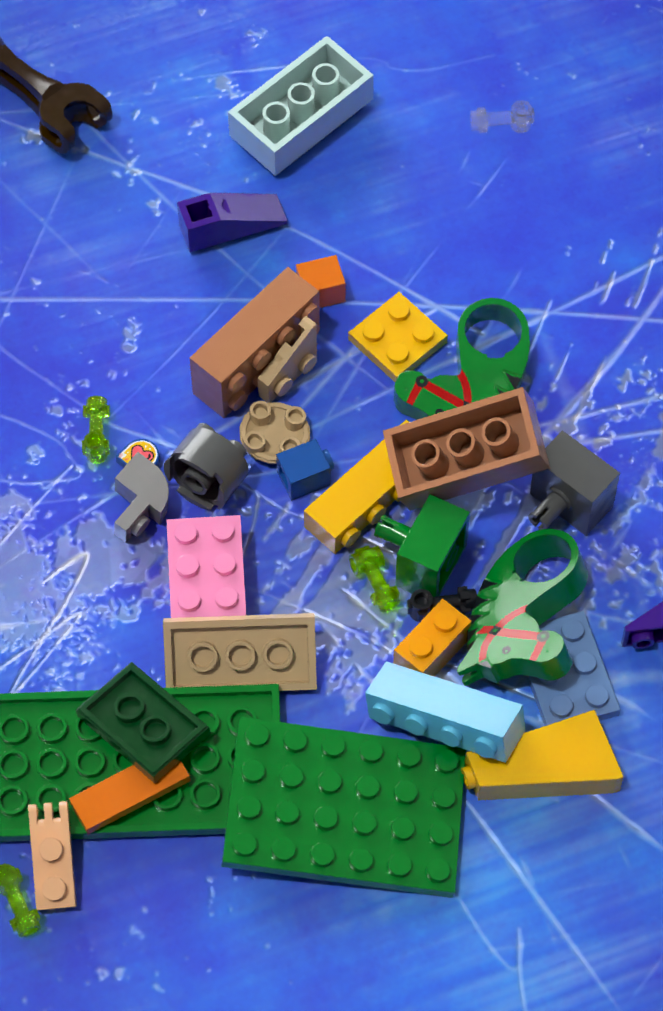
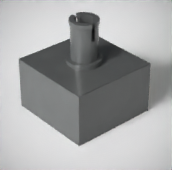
M562 430L545 448L550 468L532 474L530 494L541 503L528 515V518L535 527L541 522L542 524L538 529L542 530L548 529L556 518L560 516L587 536L613 508L620 472Z

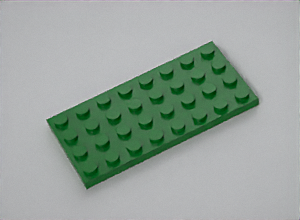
M279 684L163 688L210 728L211 734L181 760L190 775V782L87 835L73 810L69 798L133 765L77 716L76 709L98 690L1 693L0 842L31 841L28 805L37 804L39 811L38 819H45L44 803L52 802L54 818L60 817L59 802L68 801L71 839L225 834L239 717L280 722Z

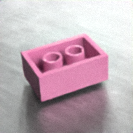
M241 516L167 519L171 618L246 615Z

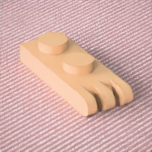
M68 801L59 802L60 817L54 818L52 802L44 803L45 819H38L39 811L37 804L28 805L36 910L77 907Z

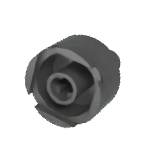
M199 423L196 428L186 435L165 461L164 473L169 482L172 478L176 480L180 485L176 491L192 504L207 510H211L214 505H218V509H220L248 475V465L244 458L247 450L240 442L228 440L216 433L208 424Z

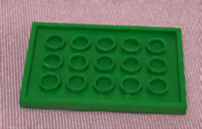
M239 717L221 867L452 898L456 887L464 774H462L461 768L465 767L466 750L442 744Z

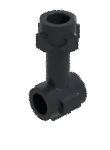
M467 586L457 588V594L433 597L425 589L415 590L411 595V599L407 600V614H410L413 620L421 622L443 598L453 607L459 609L462 614L471 615L477 597L476 589H467Z

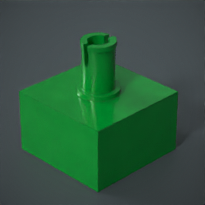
M429 494L412 527L383 515L380 518L382 523L378 522L374 536L400 547L396 558L395 586L411 594L415 590L425 589L433 597L440 596L467 546L470 512Z

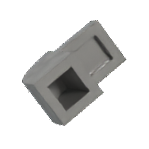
M137 452L115 477V491L131 503L114 522V535L125 543L132 535L138 537L146 529L150 522L148 517L161 525L168 509L169 488L165 475L159 467Z

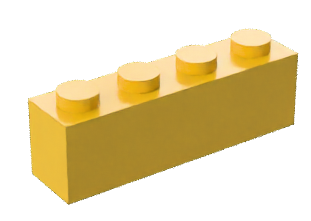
M406 419L402 424L409 423V421ZM385 439L304 510V527L334 554L343 547L349 548L358 540L361 531L368 524H376L386 513L388 506L395 500L400 502L397 496Z

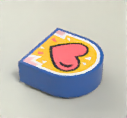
M137 439L130 442L116 455V462L123 468L137 452L157 467L160 463L157 446L146 439Z

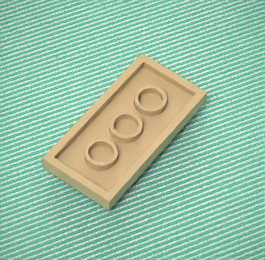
M314 613L163 618L166 688L279 684V691L317 690Z

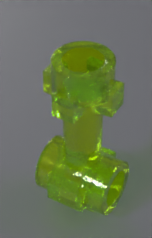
M102 396L88 397L86 405H83V417L89 418V433L82 440V453L93 464L104 462L110 454L109 440L105 439L103 434L104 417H110V405H107V399Z
M367 545L355 549V552L349 555V563L356 576L363 573L366 574L374 590V593L370 596L373 605H377L381 612H387L397 607L400 603L398 598L400 592L396 586L390 587L386 583L379 569L385 566V559L380 547L374 546L370 548Z
M4 863L0 865V893L6 896L15 916L9 922L13 931L18 932L19 937H27L40 930L39 920L41 918L37 909L29 910L21 893L20 883L23 881L19 868Z

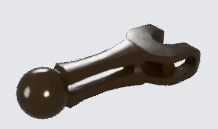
M0 37V83L21 97L40 118L39 135L44 143L57 152L64 154L75 147V130L71 123L85 122L95 128H100L111 121V104L95 88L84 83L63 84L60 81L43 75L18 58Z

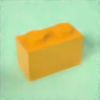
M442 598L394 649L393 664L435 677L467 643V634L471 626V620Z

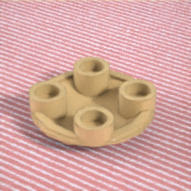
M254 402L250 406L249 412L244 415L239 427L240 441L247 452L256 460L268 464H276V454L310 440V426L306 420L305 411L301 407L290 406L281 402Z

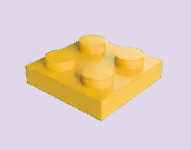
M400 292L396 293L348 332V340L394 382H396L402 372L414 370L445 345L448 335Z

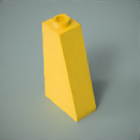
M595 710L524 733L506 763L492 758H484L477 753L469 751L466 752L465 767L461 768L466 788L468 790L474 789L478 800L609 794L620 791L624 778Z

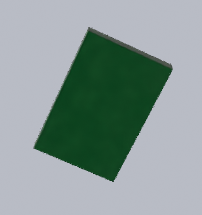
M130 662L76 709L77 716L154 783L159 781L211 734L209 726L133 662Z

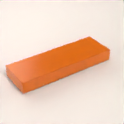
M180 761L159 781L154 783L132 765L69 798V801L87 835L190 782V775Z

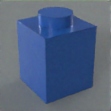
M316 439L276 454L277 473L291 500L331 485V470L334 469V463L328 450H321Z

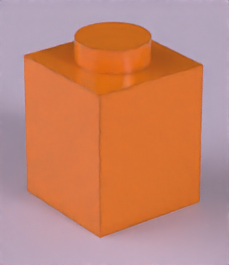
M336 255L296 264V273L319 290V308L346 302V283Z

